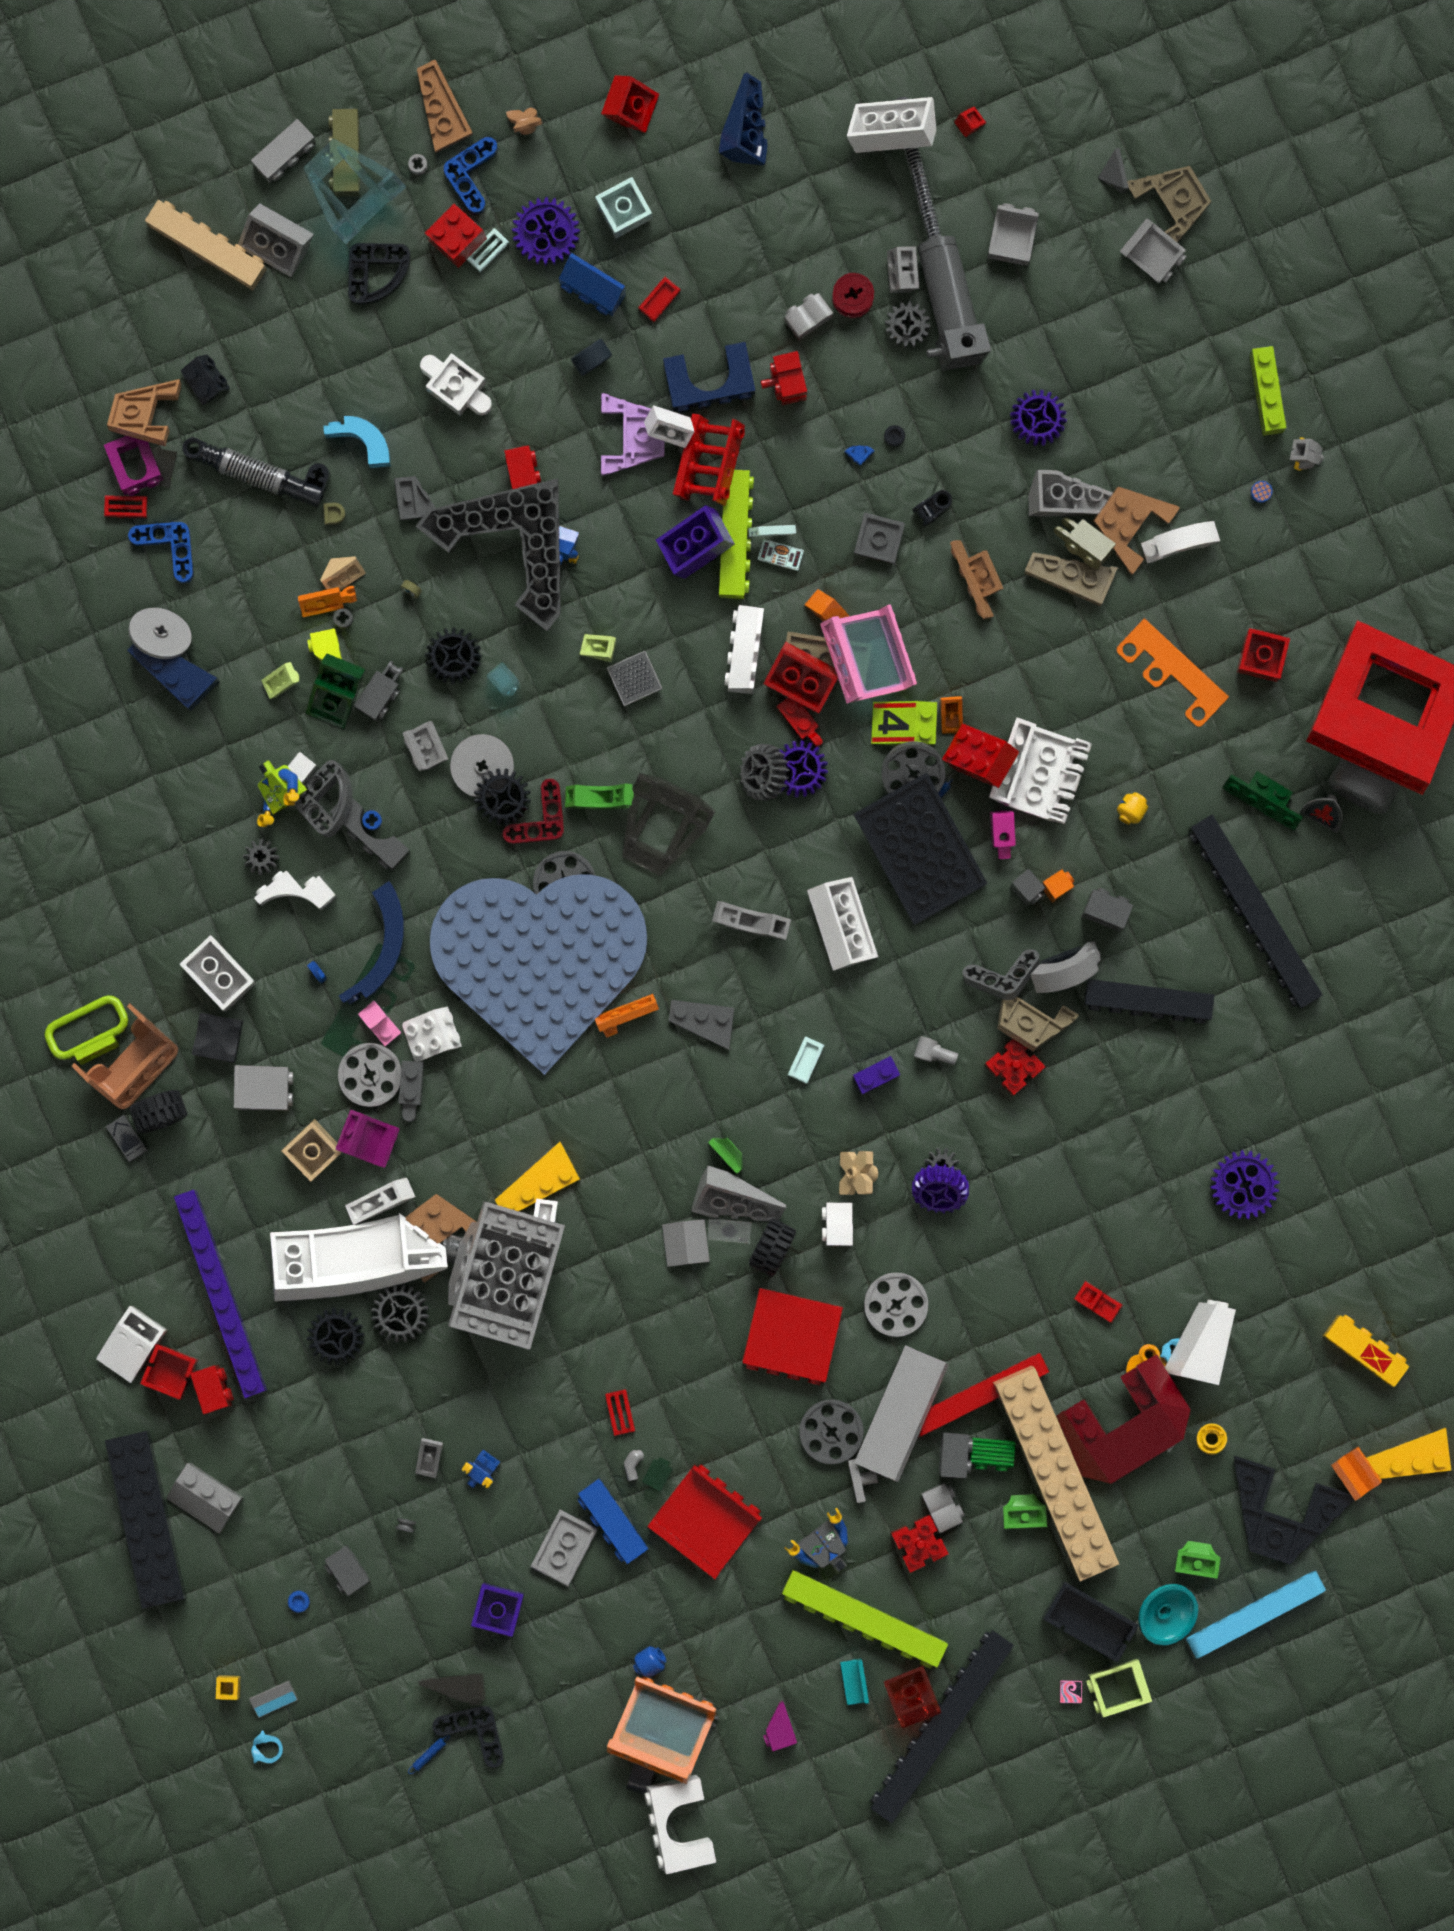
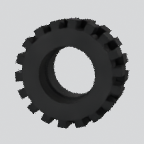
M169 1090L134 1103L129 1108L137 1133L142 1134L175 1124L188 1115L179 1090Z
M772 1218L768 1222L749 1259V1266L773 1277L778 1271L796 1235V1229Z

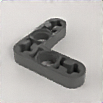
M1032 949L1022 952L1005 976L978 965H968L962 971L964 982L969 986L1004 1000H1013L1031 978V973L1039 966V953ZM1017 972L1025 973V975L1020 978L1014 976V974ZM992 979L996 981L993 985L985 984L987 980Z

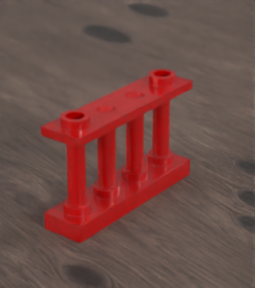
M692 414L691 421L695 432L683 450L673 495L686 501L690 500L692 493L713 496V501L726 506V502L730 497V486L741 441L745 435V425L736 419H732L731 427L708 424L709 420L703 416ZM707 433L728 435L726 447L704 445L705 435ZM702 453L722 455L721 468L698 465L700 455ZM701 473L718 476L716 488L693 485L695 475Z

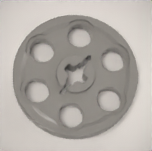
M375 1043L360 1044L349 1050L341 1060L338 1069L339 1085L347 1098L358 1105L366 1107L382 1105L391 1100L400 1088V1062L392 1051L382 1045ZM369 1048L377 1049L378 1057L376 1059L369 1060L367 1058L366 1052ZM350 1057H356L359 1060V1065L355 1069L347 1066V1060ZM385 1061H394L396 1065L394 1071L386 1072L383 1065ZM365 1063L370 1071L376 1072L373 1076L376 1086L373 1085L369 1078L365 1079L364 1077L367 1074ZM348 1078L356 1080L357 1086L355 1089L348 1090L345 1087V1081ZM385 1081H390L393 1084L392 1092L384 1093L381 1086ZM371 1090L374 1093V1099L371 1102H365L362 1099L364 1091Z
M888 1273L877 1278L868 1288L864 1300L865 1314L870 1324L879 1332L888 1336H905L918 1329L925 1320L928 1312L927 1294L923 1286L912 1276L904 1273ZM901 1279H908L911 1286L909 1290L902 1291L899 1289L898 1284ZM881 1281L889 1284V1291L885 1294L880 1293L877 1289ZM906 1296V1299L900 1304V1310L895 1308L886 1313L891 1308L890 1306L893 1304L891 1301L893 1299L898 1301ZM914 1296L922 1297L923 1305L920 1308L912 1306L911 1300ZM872 1301H878L881 1304V1310L878 1313H872L869 1310V1305ZM907 1315H911L915 1319V1324L911 1328H907L903 1324V1319ZM885 1318H891L894 1321V1327L891 1330L883 1329L882 1321Z

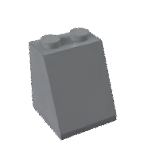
M235 1065L234 1108L237 1110L289 1111V1106H293V1093H289L290 1085H293L294 1080L293 1072H290L289 1067Z

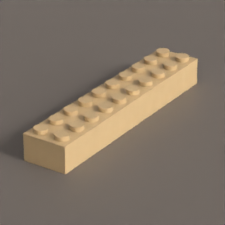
M1029 1366L993 1382L1078 1580H1085L1119 1565L1035 1367Z

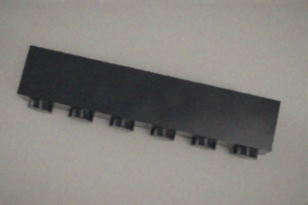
M1088 979L1086 980L1084 1006H1088V1010L1101 1011V1008H1107L1110 1013L1122 1014L1123 1010L1131 1011L1130 1015L1143 1016V1013L1152 1014L1151 1018L1164 1019V1016H1172L1174 1021L1185 1022V1018L1194 1019L1193 1023L1206 1024V1021L1212 1020L1215 994Z

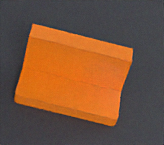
M1359 1447L1342 1456L1331 1465L1355 1501L1382 1483V1480Z

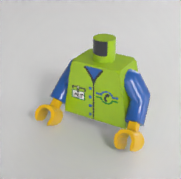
M269 760L259 766V769L265 776L258 783V788L264 799V814H260L257 819V824L260 827H267L273 824L274 818L271 814L274 815L287 806H294L299 796L307 790L298 779L297 774L293 773L287 765H283L275 770Z

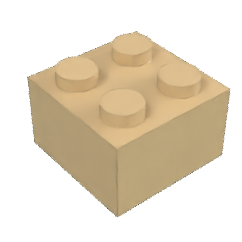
M315 1119L282 1149V1152L310 1181L318 1176L342 1153L335 1150L337 1142Z

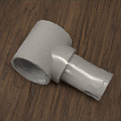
M920 1036L914 1053V1057L924 1061L932 1062V1060L936 1061L937 1059L955 1065L958 1053L941 1048L937 1041Z

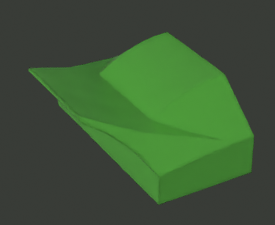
M714 1137L708 1142L736 1174L743 1169L742 1153L728 1138Z
M1035 1494L1011 1495L1008 1504L1003 1507L1004 1529L1047 1527L1046 1505L1040 1503Z
M1188 1541L1177 1552L1174 1571L1218 1579L1221 1557L1215 1554L1211 1544Z

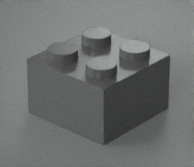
M1098 888V890L1094 889L1090 893L1081 917L1121 932L1126 925L1133 905L1129 904L1130 900L1125 897L1118 896V898L1110 896L1109 891Z
M941 1432L939 1476L967 1478V1474H971V1461L968 1460V1452H972L973 1439H969L968 1434Z

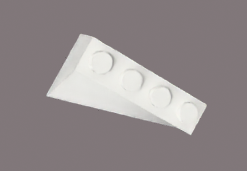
M739 605L738 611L734 610L732 623H736V630L731 631L730 644H734L733 652H728L727 664L731 665L730 673H726L724 685H728V691L753 694L764 608Z

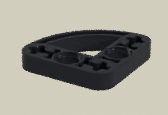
M356 243L352 245L349 251L348 295L350 301L355 305H367L381 301L391 295L401 285L408 272L411 258L409 248L404 244ZM368 248H371L370 254L372 259H368V255L365 254L361 255V258H357L353 253H356L358 249H361L363 253H368ZM377 249L385 250L386 256L383 259L375 258L374 252ZM388 249H392V253H399V250L402 249L407 255H404L402 259H399L398 255H392V259H389ZM369 264L399 265L396 274L389 283L375 292L368 293ZM362 269L365 273L364 277L359 280L353 277L354 270ZM352 283L358 285L365 283L364 286L360 285V291L364 296H360L359 300L352 296L357 291L356 285L352 286Z

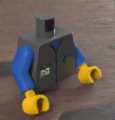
M835 1508L837 1511L836 1515L830 1516L829 1512H827L829 1519L798 1543L791 1540L794 1544L791 1549L784 1547V1549L800 1563L813 1568H818L819 1566L824 1568L830 1564L836 1573L845 1568L847 1565L840 1555L846 1551L848 1534L847 1527L842 1520V1515L838 1508Z

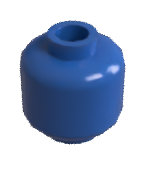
M649 1646L635 1655L633 1667L639 1676L643 1675L646 1678H652L664 1670L666 1657L660 1648Z

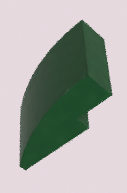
M326 653L321 661L317 678L313 684L305 714L345 729L355 704L365 669Z

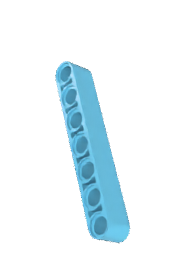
M1317 1571L1310 1572L1186 1638V1641L1195 1658H1200L1326 1591V1588Z

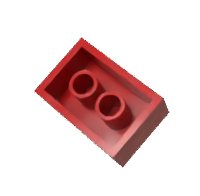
M785 642L763 684L820 713L838 676L835 667Z
M962 723L942 760L958 772L999 788L1017 758L1019 751L1005 740Z

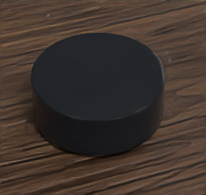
M898 425L889 426L884 433V440L889 446L898 447L905 440V432Z

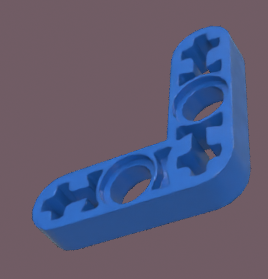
M491 137L481 139L447 161L444 165L446 178L468 211L474 215H479L485 210V200L467 173L496 155L498 151L497 143ZM485 143L488 145L493 144L492 151H483V157L480 158L479 153L475 149L479 148V151H482L485 148ZM467 154H474L477 157L476 162L473 164L466 163L465 156ZM449 167H458L456 169L457 174L461 178L457 180L454 173H448L450 171ZM462 182L470 184L471 188L468 192H461L459 190V185ZM472 194L476 202L481 201L479 209L476 207L471 208L473 204L469 196Z
M170 522L138 525L130 529L128 533L129 540L136 546L171 543L175 578L180 583H189L192 580L194 571L190 530L185 523ZM178 527L186 530V533H182V540H187V543L180 542L175 544V541L179 542V536L175 533V531H178ZM158 528H162L165 531V536L160 540L155 539L153 536L154 531ZM150 529L149 535L151 540L149 541L147 536L140 537V541L133 537V535H136V531H140L141 534H148L146 530ZM185 547L188 550L185 558L177 557L176 551L178 548ZM177 562L184 563L185 570L189 572L184 579L181 575H178V573L182 572L181 564L177 565Z

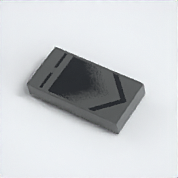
M125 1115L106 1126L129 1162L148 1151Z

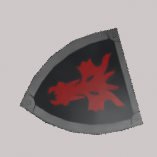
M1332 794L1328 795L1327 798L1314 799L1308 802L1300 811L1301 814L1336 833L1343 822L1341 808L1337 803V798Z

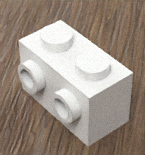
M654 405L644 421L648 436L686 448L695 432L690 417Z

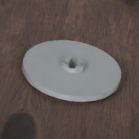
M147 608L137 612L132 617L128 629L131 641L140 651L159 659H173L183 655L188 650L192 638L187 623L177 614L162 608Z
M485 734L473 735L463 740L454 750L450 763L452 778L456 785L466 794L479 798L480 795H475L474 791L481 792L482 788L477 787L476 784L481 783L484 785L485 782L481 779L482 776L490 779L488 772L492 771L493 775L496 776V769L498 768L501 771V775H503L504 769L507 768L509 771L508 775L510 776L514 769L513 757L508 747L498 738ZM482 760H485V765L488 766V769H483L482 772H479V767L476 766V763H481ZM497 779L489 787L500 790L507 780ZM487 792L485 793V797L492 796Z

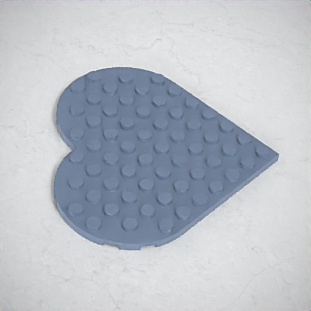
M582 874L556 880L542 889L537 895L525 886L506 879L489 878L468 883L453 892L441 905L434 918L430 934L432 960L444 983L544 1075L636 975L644 959L647 946L645 920L632 896L613 881L595 875Z

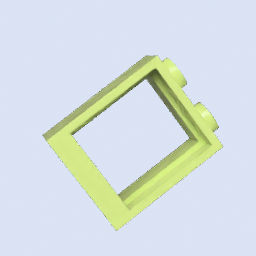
M1138 1659L1088 1674L1090 1680L1086 1681L1090 1693L1094 1692L1096 1701H1093L1096 1713H1101L1102 1717L1152 1702ZM1131 1668L1140 1697L1105 1708L1096 1679Z

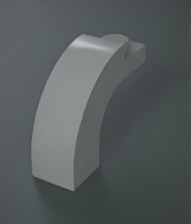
M717 901L712 922L755 935L786 940L791 919Z
M1095 941L1087 942L1070 959L1052 964H1039L1031 973L1036 993L1060 991L1080 984L1092 977L1099 970L1097 964L1101 960Z

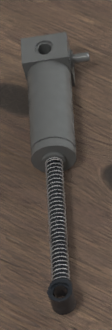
M900 97V98H897L896 100H906V99H909V98H907V97ZM919 147L905 148L904 151L905 155H907L909 170L911 169L910 174H912L914 189H916L915 193H917L919 208H921L920 212L923 223H925V234L928 236L927 241L917 246V251L940 336L935 343L936 348L927 350L926 355L928 358L938 356L942 371L982 364L991 352L984 323L977 324L956 239L953 236H942L939 232L940 227H938L939 223H937L938 219H936V212H934L933 200H931V193H929L928 181H926V174H924L925 170H923L924 166H922L920 151H918Z

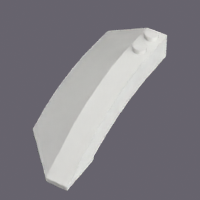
M400 1213L397 1216L350 1226L270 1233L275 1301L318 1299L362 1293L403 1284L447 1269L446 1248L440 1243L437 1244L431 1240L429 1235L416 1225H411Z

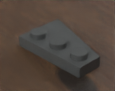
M671 1000L669 1022L729 1050L734 1008Z

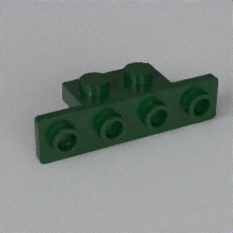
M1256 771L1249 784L1231 774L1222 787L1230 794L1295 831L1303 819L1301 815L1286 807L1293 792L1259 771Z

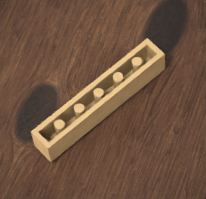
M160 200L156 202L145 219L147 226L249 289H255L266 271V267L263 264L264 261L256 255H253V257L247 255L243 247L238 244L235 246L228 243L229 240L220 233L217 235L210 232L211 228L204 223H195L192 221L193 217L184 211L182 214L175 210L176 207L170 202L165 201L163 203Z

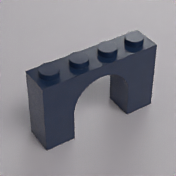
M741 342L725 346L729 376L722 387L713 391L700 390L691 383L687 373L684 354L663 358L673 411L685 413L690 411L692 407L698 406L699 409L710 407L712 403L719 402L720 405L731 403V400L740 398V400L751 399L752 395H755L756 390L746 343Z

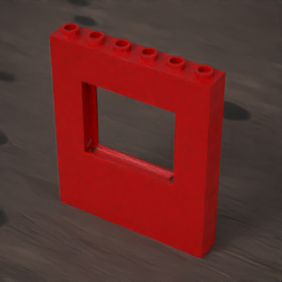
M1357 620L1350 632L1306 742L1423 795L1431 782L1454 722V664ZM1372 663L1432 690L1418 726L1358 700Z

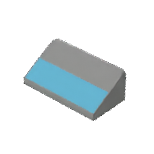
M290 1680L249 1698L259 1718L297 1701L298 1698Z

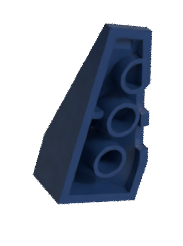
M749 73L743 74L721 133L719 153L732 162L765 165L768 145L767 139L763 136V127H766L765 120L761 117V108L763 107L761 81Z

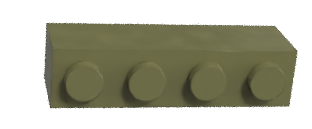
M332 109V116H329V129H333V136H329V149H333V157H329V168L333 170V177L329 178L330 190H333L335 197L360 196L358 109Z

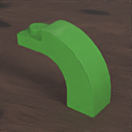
M632 784L566 786L565 808H629L634 798Z

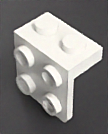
M448 1007L434 1009L402 1024L416 1062L462 1047L459 1034L453 1023V1016Z

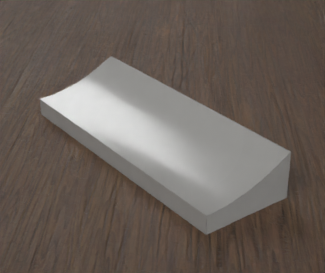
M905 1345L854 1462L855 1464L899 1482L947 1371L948 1363Z

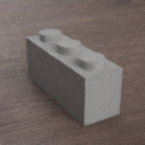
M296 119L251 160L252 165L269 184L273 180L276 182L283 176L284 170L295 166L303 153L307 154L315 147V137Z

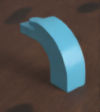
M344 416V424H341V422H330L328 426H324L326 438L355 437L361 440L367 447L370 468L391 467L387 443L381 432L370 422L354 416Z

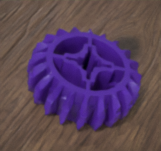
M1032 390L1031 397L1028 393H1024L1025 401L1022 398H1018L1017 403L1019 405L1014 404L1012 406V409L1016 412L1010 413V417L1015 418L1010 424L1012 426L1017 425L1013 432H1021L1018 437L1019 440L1023 439L1024 436L1027 437L1026 444H1029L1030 439L1034 440L1033 446H1037L1038 441H1041V445L1045 446V439L1049 443H1053L1052 435L1055 438H1059L1060 434L1058 431L1063 432L1065 429L1061 424H1066L1067 419L1062 418V416L1066 415V411H1059L1064 404H1056L1059 399L1057 396L1053 400L1050 399L1051 392H1048L1047 396H1043L1044 390H1040L1039 395H1036V391ZM1032 403H1042L1038 409L1025 408ZM1047 406L1054 412L1055 422L1047 416ZM1043 410L1040 422H1037L1036 426H1034L1036 417L1033 415L1037 416ZM1021 414L1030 420V430L1024 426ZM1042 426L1048 428L1049 426L1052 428L1051 430L1045 433H1035L1036 430Z
M792 741L793 748L791 749L785 744L784 749L786 752L784 753L780 749V752L785 754L784 759L794 753H803L798 761L789 760L786 764L787 769L793 774L790 783L785 780L786 787L788 788L787 795L790 796L792 790L795 791V798H798L800 791H802L803 797H807L806 790H809L812 795L815 794L813 786L821 789L818 781H826V778L822 777L821 774H828V770L821 769V767L827 766L826 761L820 762L825 755H816L819 751L818 747L811 751L812 743H809L807 748H804V741H800V747H796V742ZM809 756L816 763L817 773L813 772L806 765ZM804 760L803 770L805 772H801V774H798L797 778L795 779L796 769L793 767L796 765L798 767V764L801 765L802 761ZM802 777L813 779L806 785L796 786L798 780Z
M936 1163L934 1167L928 1165L926 1169L921 1168L920 1172L916 1173L914 1181H912V1194L915 1203L920 1204V1208L926 1207L927 1211L934 1210L935 1213L938 1211H942L944 1214L946 1211L953 1213L955 1209L960 1210V1207L965 1205L969 1196V1184L966 1175L961 1174V1170L955 1171L954 1166L948 1168L946 1164L939 1166Z

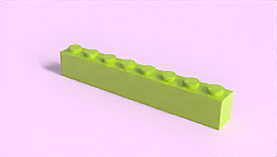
M793 1569L782 1591V1594L785 1595V1600L796 1604L798 1601L804 1604V1609L814 1614L817 1610L824 1614L823 1618L833 1623L835 1620L843 1623L842 1627L854 1632L857 1629L863 1632L862 1636L866 1639L873 1641L876 1638L882 1641L881 1645L887 1649L893 1650L895 1647L901 1650L900 1654L912 1660L914 1656L921 1660V1665L930 1669L932 1666L938 1668L948 1646V1643Z

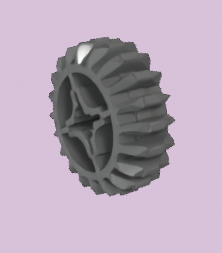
M757 744L750 747L749 751H745L746 757L741 758L743 764L739 766L741 773L738 775L742 778L739 783L744 785L742 790L747 792V796L755 800L768 801L777 798V794H781L782 788L786 787L785 780L789 779L786 776V772L789 769L786 768L788 761L784 759L785 754L771 744Z
M395 1285L393 1286L394 1292L392 1293L389 1288H385L387 1296L379 1293L378 1296L382 1301L374 1300L373 1302L379 1305L378 1309H371V1312H378V1316L372 1317V1321L379 1320L380 1322L374 1327L377 1329L382 1326L383 1329L379 1334L384 1335L387 1331L388 1340L392 1338V1335H395V1342H399L400 1336L406 1342L408 1340L407 1334L414 1339L415 1334L413 1331L416 1330L417 1333L421 1334L422 1330L418 1326L426 1327L427 1323L421 1320L422 1318H429V1315L423 1314V1310H428L429 1307L421 1306L426 1299H417L421 1294L419 1291L412 1295L413 1287H410L408 1292H405V1285H401V1291H398V1287ZM395 1296H407L413 1303L402 1306ZM389 1300L392 1306V1313L383 1318V1308ZM396 1306L400 1307V1310L410 1307L403 1314L404 1320H400V1317L391 1319L397 1313ZM417 1308V1319L411 1327L408 1314ZM397 1320L404 1326L405 1331H395L388 1327L387 1324Z

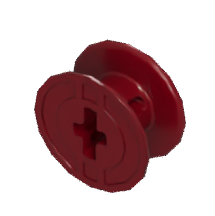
M859 273L845 274L835 283L832 301L839 314L847 318L862 317L869 312L873 305L874 288L870 280ZM850 292L857 294V298L849 297Z

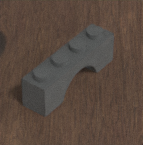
M352 798L349 813L343 823L349 829L347 834L354 841L361 840L364 843L362 848L371 856L375 853L380 858L378 862L386 870L390 867L394 871L410 854V850L395 836L387 839H375L367 835L362 827L364 808ZM337 805L330 811L332 815L334 814Z

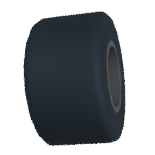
M599 339L572 357L571 361L580 375L584 376L609 359L612 353L604 341Z

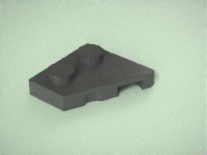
M416 476L394 478L399 521L422 519L429 509L436 508L427 492L421 487Z

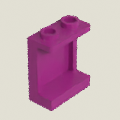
M350 1110L335 1150L385 1168L397 1139L399 1128Z

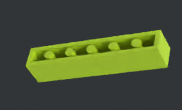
M734 470L730 486V497L726 502V506H723L722 521L735 545L721 554L719 598L744 599V594L749 593V581L745 580V572H750V560H746V551L751 552V539H747V531H749L748 528H752V518H748V510H752L753 497H749V489H753L754 477H750V470Z

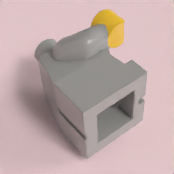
M1302 437L1293 440L1292 449L1294 450L1291 451L1290 460L1295 461L1294 469L1298 471L1309 469L1323 461V448L1319 443Z

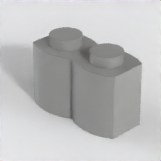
M819 293L816 295L810 294L803 299L802 305L798 307L794 305L785 312L787 315L784 321L797 339L800 340L831 319L833 312Z
M942 1483L921 1493L939 1533L963 1523L961 1518L965 1515L960 1505L955 1506L952 1498L956 1496L951 1485L946 1486L945 1483Z

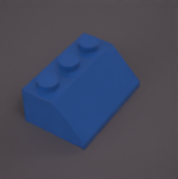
M573 253L570 254L559 277L560 287L570 294L574 292L579 295L578 298L585 304L589 305V303L597 306L596 310L601 314L613 316L626 296L625 286Z

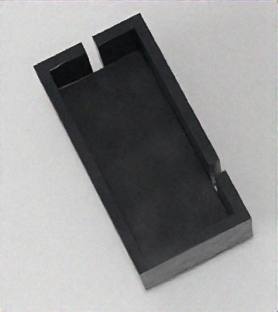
M1063 1580L1041 1617L1059 1629L1063 1625L1062 1630L1117 1663L1127 1647L1126 1644L1122 1643L1123 1639L1130 1642L1139 1626L1137 1623Z

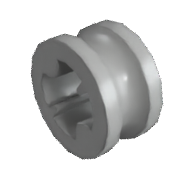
M415 154L408 161L409 169L413 174L421 175L426 172L428 164L423 155ZM415 160H417V162L418 160L422 161L421 164L423 167L421 169H419V167L418 169L414 168L415 166L413 162Z

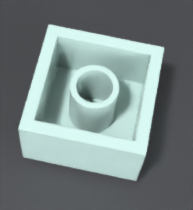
M632 177L595 196L596 204L615 239L652 220V212Z

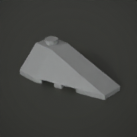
M1036 470L1028 495L1029 516L1098 515L1112 495V492L1095 485L1091 486L1081 482L1080 479L1071 478L1057 470Z

